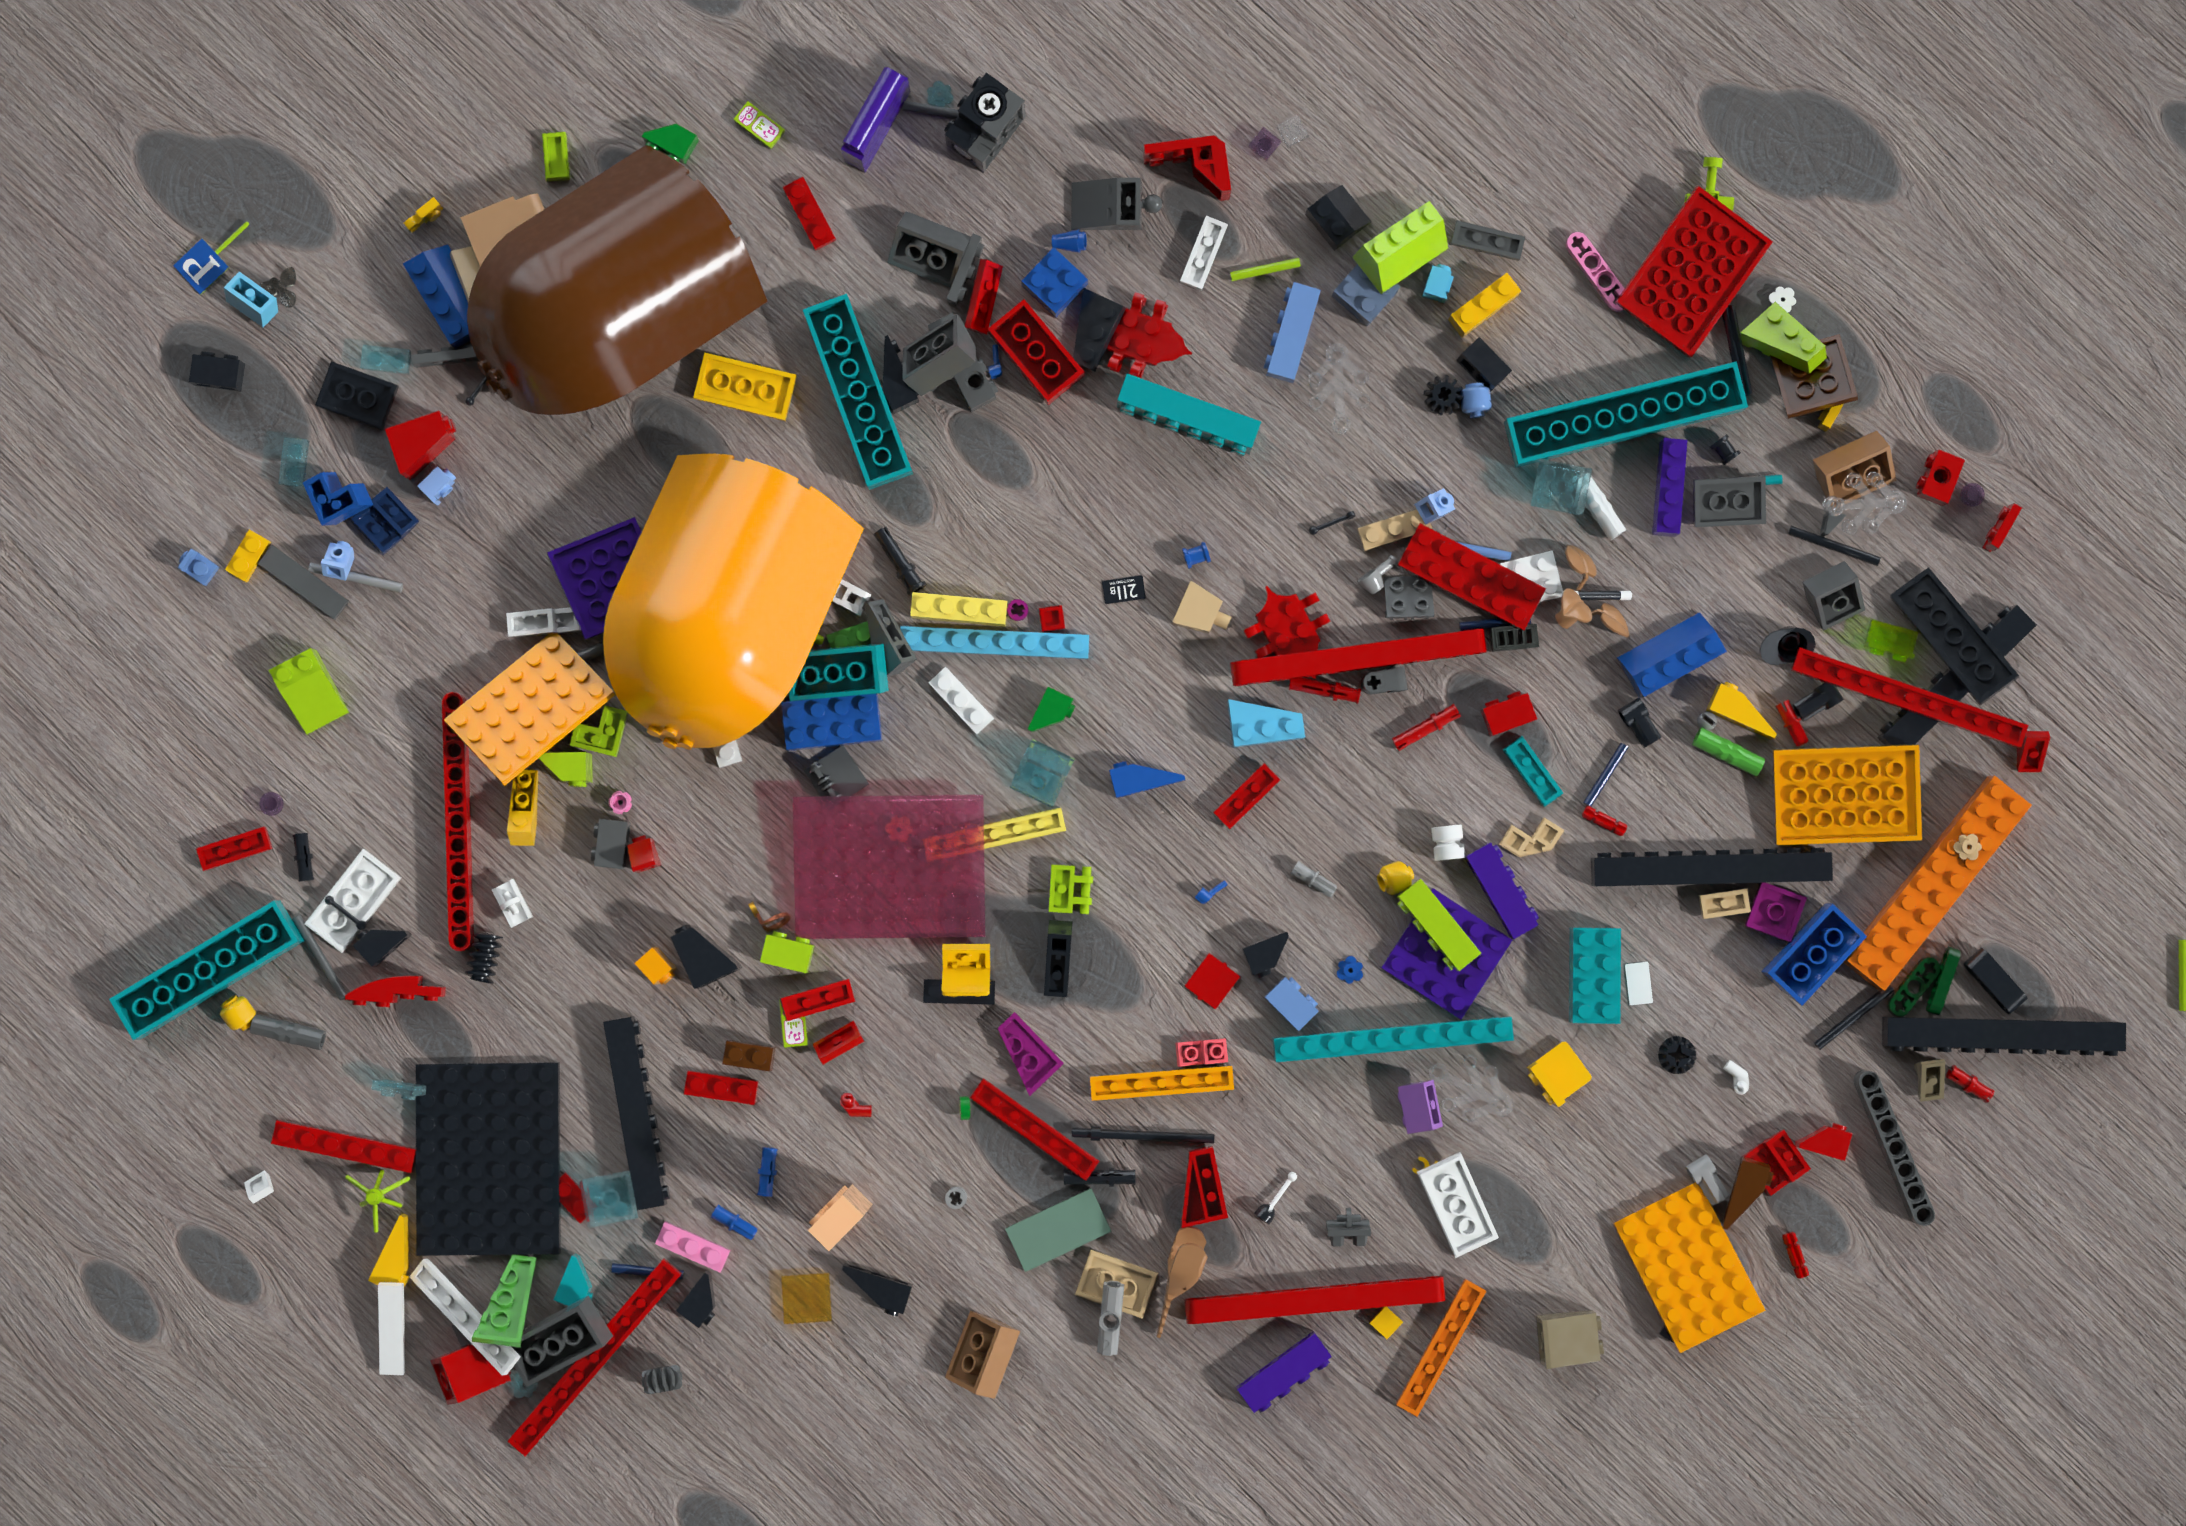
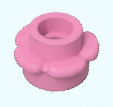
M614 792L608 802L609 807L616 814L628 812L632 807L630 802L632 799L627 792ZM619 800L623 801L621 805L618 804Z

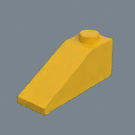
M1725 682L1716 686L1706 711L1712 712L1718 717L1765 738L1775 739L1776 732L1742 692L1737 691L1738 687L1736 685Z
M406 1214L399 1215L368 1281L376 1285L380 1282L404 1283L405 1287L409 1276L406 1275L409 1270L408 1215Z

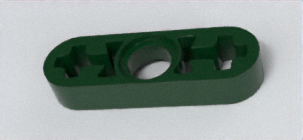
M1949 946L1946 948L1940 962V973L1934 980L1926 1004L1927 1012L1936 1015L1941 1013L1960 959V950Z
M1926 957L1918 961L1888 999L1887 1009L1891 1014L1904 1016L1912 1009L1940 973V964L1936 959ZM1924 963L1933 964L1931 966L1932 973L1927 972L1922 978L1915 976L1916 973L1922 975L1925 971ZM1911 980L1918 981L1920 985L1919 991L1915 994L1910 993L1907 988ZM1902 991L1906 996L1912 998L1911 1001L1909 999L1903 1001V1010H1895L1896 1005L1894 1001H1901L1904 995L1900 994Z

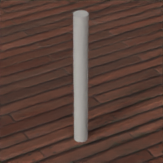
M310 563L309 572L323 575L320 564ZM350 571L346 579L400 593L403 590V583Z

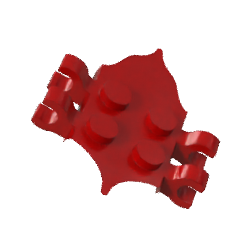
M1135 292L1131 309L1126 308L1109 342L1107 349L1113 355L1107 367L1111 371L1119 373L1124 358L1131 359L1135 362L1132 364L1129 374L1142 378L1146 365L1156 366L1160 362L1173 361L1183 355H1192V352L1185 346L1183 338L1173 329L1172 323L1163 320L1168 309L1166 302L1157 299L1153 315L1149 316L1141 313L1147 298L1144 297L1145 295Z
M1266 586V604L1255 616L1258 623L1243 630L1247 639L1263 631L1269 644L1254 651L1257 658H1263L1272 652L1278 656L1318 650L1320 638L1316 629L1331 621L1327 613L1310 621L1305 608L1320 601L1316 592L1299 600L1297 594L1290 596L1278 595Z

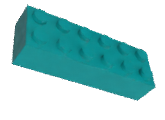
M1130 374L1126 375L1117 399V407L1125 415L1133 416L1137 414L1143 416L1142 420L1145 422L1156 424L1157 421L1165 424L1164 428L1170 431L1178 432V429L1187 432L1186 436L1192 439L1200 440V438L1210 440V445L1222 448L1224 445L1232 448L1231 452L1240 456H1244L1245 453L1250 455L1261 424L1259 420Z

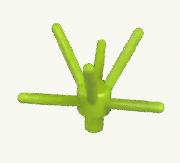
M380 1170L375 1186L370 1190L349 1175L345 1176L346 1180L366 1193V1199L360 1203V1207L368 1203L372 1205L375 1233L378 1232L377 1204L382 1202L401 1208V1203L384 1198V1194L410 1180L409 1176L382 1190L379 1187L384 1170Z

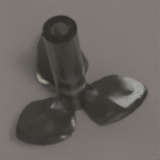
M293 267L286 268L281 273L280 280L273 277L259 284L260 287L273 296L280 292V302L283 306L292 308L296 303L295 293L287 290L288 287L296 283V272Z

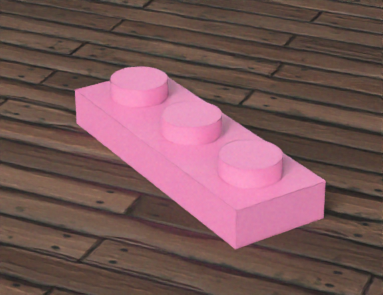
M666 1221L655 1242L660 1247L720 1273L731 1251Z

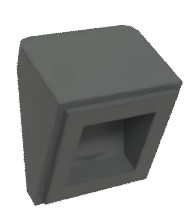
M1833 511L1825 513L1819 535L1823 537L1828 535L1846 517V514Z

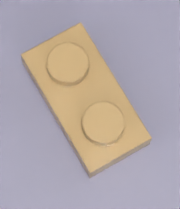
M1747 889L1699 895L1702 919L1751 912Z

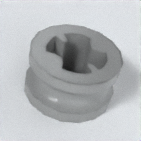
M961 1187L951 1188L945 1196L946 1204L952 1209L963 1207L967 1201V1193ZM952 1192L954 1194L956 1192L961 1194L962 1202L960 1204L959 1201L956 1204L952 1203L953 1198L950 1196Z

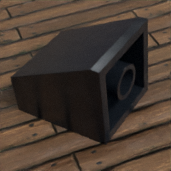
M684 925L675 929V935L670 937L694 989L702 988L742 969L738 961L698 927Z

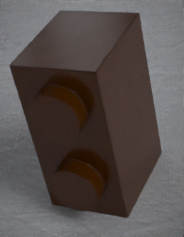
M727 1040L722 1064L770 1072L773 1068L776 1047Z

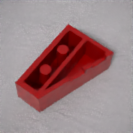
M1213 1146L1189 1150L1181 1228L1228 1218Z

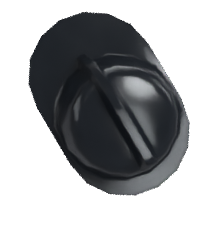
M1795 626L1783 627L1765 637L1761 643L1760 654L1763 660L1770 665L1794 663L1799 648L1814 652L1815 638L1805 628H1797Z

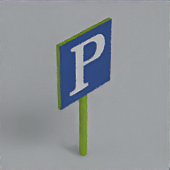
M245 222L215 251L202 238L173 265L200 295L230 268L218 254L249 226V222Z

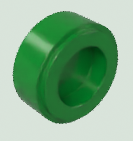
M968 1096L959 1097L960 1120L970 1119V1098Z

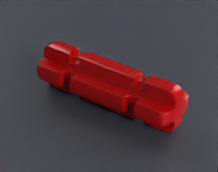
M1586 806L1582 813L1583 818L1589 821L1593 820V823L1609 831L1613 830V833L1619 836H1623L1627 830L1625 823L1621 821L1616 822V819L1600 811L1596 812V809L1590 806Z
M1794 1232L1785 1233L1782 1235L1784 1244L1787 1245L1786 1250L1791 1264L1795 1267L1793 1269L1798 1279L1807 1277L1809 1271L1807 1266L1804 1265L1805 1259L1800 1245L1796 1243L1798 1241Z

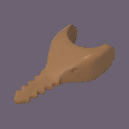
M1196 1227L1180 1228L1176 1233L1167 1260L1168 1280L1157 1338H1161L1171 1301L1186 1292L1199 1280L1208 1258L1204 1251L1206 1245L1205 1236Z

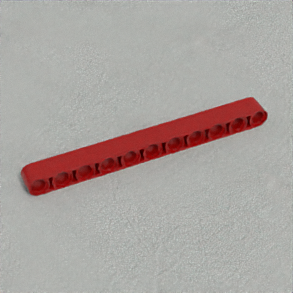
M1474 629L1230 662L1233 686H1243L1487 653L1484 629Z
M450 692L442 699L448 939L452 949L455 951H466L472 947L471 943H474L469 748L455 733L453 734L450 731V727L445 723L444 719L455 711L449 706L452 698L458 697L460 700L459 707L467 700L459 693ZM458 744L461 747V753L459 756L453 757L451 755V748ZM455 768H460L462 777L454 781L451 773ZM459 791L463 799L461 803L456 805L452 801V796L455 792ZM457 815L463 818V825L460 828H455L453 825V819ZM457 839H461L464 842V848L460 852H456L453 847ZM461 862L465 867V871L461 876H458L454 872V867L457 863ZM459 886L465 889V896L461 900L455 896V890ZM459 910L464 911L466 914V919L461 924L455 918ZM459 934L465 935L467 939L463 947L458 946L456 943V938Z
M1430 1276L1188 1298L1184 1301L1186 1323L1202 1324L1446 1301L1444 1277Z

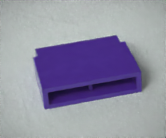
M888 67L883 68L842 142L841 151L846 163L866 173L899 114L904 101H906L911 92L907 77Z

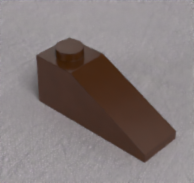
M1741 1157L1722 1222V1229L1728 1230L1764 1192L1765 1186H1770L1774 1173L1770 1172V1164Z

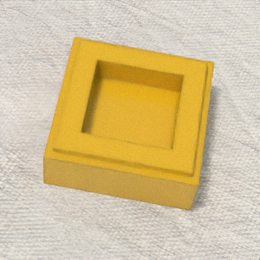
M1383 1307L1369 1323L1388 1339L1403 1321L1388 1307Z

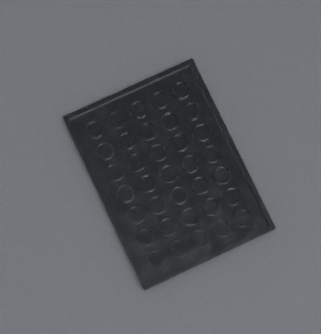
M560 1062L416 1064V1256L560 1254Z

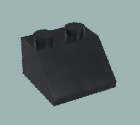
M1343 185L1321 197L1307 208L1305 214L1334 251L1371 223L1369 217Z

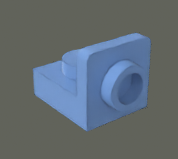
M193 549L182 554L178 569L187 573L204 586L208 585L220 568Z

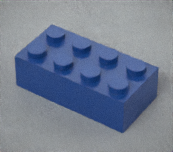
M878 694L781 702L786 750L788 751L883 741Z

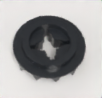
M1673 1036L1661 1044L1658 1051V1059L1666 1071L1672 1074L1686 1073L1693 1068L1697 1059L1696 1048L1690 1040L1681 1036ZM1679 1047L1680 1053L1687 1055V1058H1680L1676 1066L1675 1058L1668 1055V1053L1676 1052Z

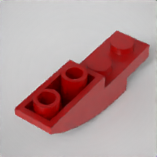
M423 976L390 977L367 983L345 995V1000H352V1005L366 1006V1001L376 1002L375 1006L390 1007V1003H397L398 994H400V999H414L415 995L424 996L426 1001H438V997H445L446 987L422 985Z

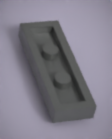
M1457 220L1451 245L1519 261L1525 236Z
M972 234L947 296V303L954 306L957 305L958 300L963 301L967 288L964 287L967 279H972L976 266H973L975 258H980L985 245L981 244L982 237Z
M472 344L465 345V349L455 350V347H443L440 352L424 349L417 351L418 354L411 355L412 364L416 368L478 361Z

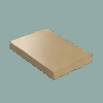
M1090 1249L1075 1295L1102 1304L1104 1282L1111 1280L1119 1281L1125 1284L1122 1312L1143 1319L1158 1272Z

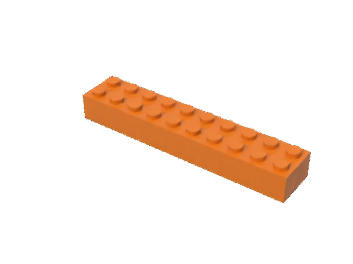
M1995 775L1987 776L1863 932L1867 937L1843 963L1877 990L1885 991L2032 805ZM1969 834H1975L1978 837L1977 843L1982 845V849L1978 851L1977 859H1960L1959 853L1954 851L1953 846L1959 841L1960 835L1968 836Z

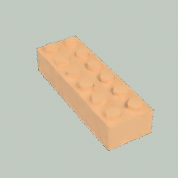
M853 1184L849 1188L844 1185L809 1221L812 1226L808 1231L830 1251L866 1214L873 1204Z

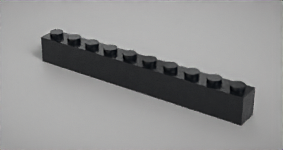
M1825 847L1810 848V852H1801V848H1787V853H1778L1777 849H1763V853L1754 854V849H1739V854H1730V850H1716V855H1706V850H1693L1692 855H1683V851H1668V856H1659V851L1644 852V856H1635V852H1621V857H1611V853L1607 852L1597 853V857H1591V884L1595 887L1833 881L1832 852H1825Z
M1882 1017V1045L1889 1046V1051H1904V1047H1913V1051L1928 1052V1047H1937V1052H1952V1048H1961V1052L1975 1053V1048H1984V1053H1999V1049H2008V1053L2023 1054V1049H2032V1054H2047V1050H2056L2058 1055H2070V1050H2079V1055H2094V1051H2103L2105 1056H2118V1051H2126V1023Z

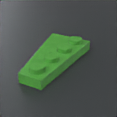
M511 1256L500 1279V1283L490 1299L491 1302L486 1312L484 1311L480 1324L472 1336V1342L512 1347L521 1346L536 1267V1257Z

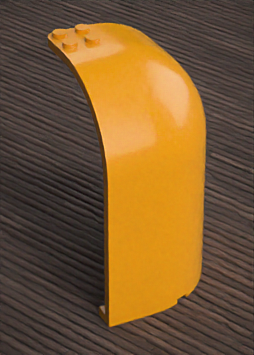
M727 454L677 455L609 603L604 625L603 645L606 669L613 690L625 710L647 729V733L658 737L663 741L664 746L671 749H676V747L691 750V748H712L730 743L753 730L778 707L793 687L806 662L864 529L812 486L807 489L797 483L798 478L761 462L747 458L744 462L734 460L733 455Z

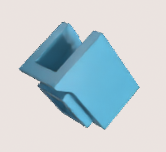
M1442 264L1432 266L1422 297L1441 303L1446 302L1454 276H1451L1452 271H1450V267Z

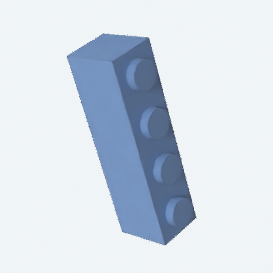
M1296 282L1293 283L1292 288L1287 287L1283 301L1288 303L1285 311L1280 310L1277 323L1281 324L1279 333L1274 332L1270 346L1274 347L1272 356L1267 354L1264 368L1268 369L1266 376L1294 383L1320 295V289Z

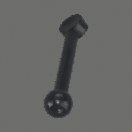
M486 376L472 395L465 399V403L468 406L474 404L475 397L488 381Z
M1351 511L1344 516L1317 527L1311 526L1309 533L1315 535L1319 530L1344 520L1352 519L1356 515L1354 511Z
M332 896L325 898L327 905H332L356 924L359 930L366 928L367 924L365 921H359L337 904Z

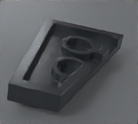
M1086 288L1083 289L1073 358L1079 365L1095 372L1126 308Z

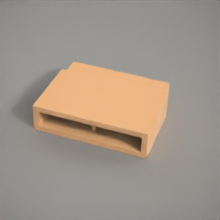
M530 194L517 200L512 196L460 217L480 267L489 252L505 235L544 210L539 194Z

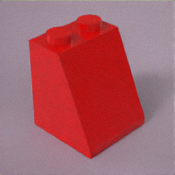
M436 411L385 429L400 474L408 480L414 479L455 440L453 433L456 432V427L452 418L449 419L448 415L445 416L442 412Z
M472 1343L430 1360L447 1405L460 1403L511 1381L509 1376L511 1375V1370L507 1375H501Z

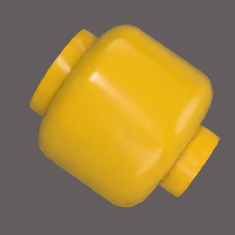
M1401 861L1383 866L1377 875L1380 889L1389 895L1403 892L1412 885V880L1414 879L1412 868L1406 866Z
M234 995L220 1005L222 1007L220 1016L231 1030L241 1029L244 1031L251 1026L256 1011L246 997Z

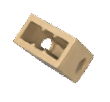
M1190 581L1172 624L1209 633L1213 624L1226 630L1231 616L1219 611L1222 600Z

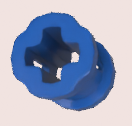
M1205 542L1191 549H1182L1188 569L1197 563L1211 562Z

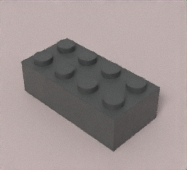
M586 1296L524 1329L521 1346L512 1347L521 1356L514 1367L526 1387L604 1347L613 1335L590 1297Z

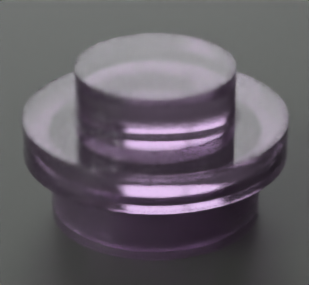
M1969 483L1962 488L1960 497L1965 505L1975 507L1983 502L1985 492L1979 484Z
M268 792L261 797L259 806L264 814L274 816L282 811L284 801L278 793Z

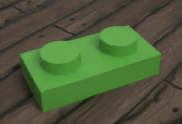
M868 621L826 635L831 648L871 645Z

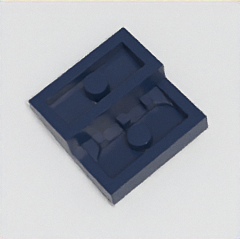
M388 487L371 499L372 506L351 518L352 524L382 555L391 550L419 523V520Z

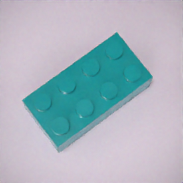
M884 643L810 650L796 682L789 691L790 701L877 694L889 691Z
M1569 928V1023L1620 1024L1621 928Z

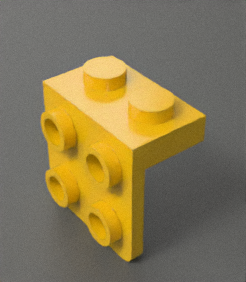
M942 944V995L951 997H980L989 995L990 944Z
M1565 1041L1559 1043L1526 1067L1530 1072L1528 1077L1535 1086L1540 1085L1544 1091L1542 1096L1550 1106L1553 1104L1556 1107H1560L1566 1102L1564 1099L1584 1086L1592 1078L1581 1060Z

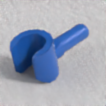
M996 344L992 345L994 364L987 366L991 379L998 378L1003 374L999 360L998 345Z
M1224 880L1209 892L1202 888L1195 898L1200 903L1205 904L1215 893L1228 884Z

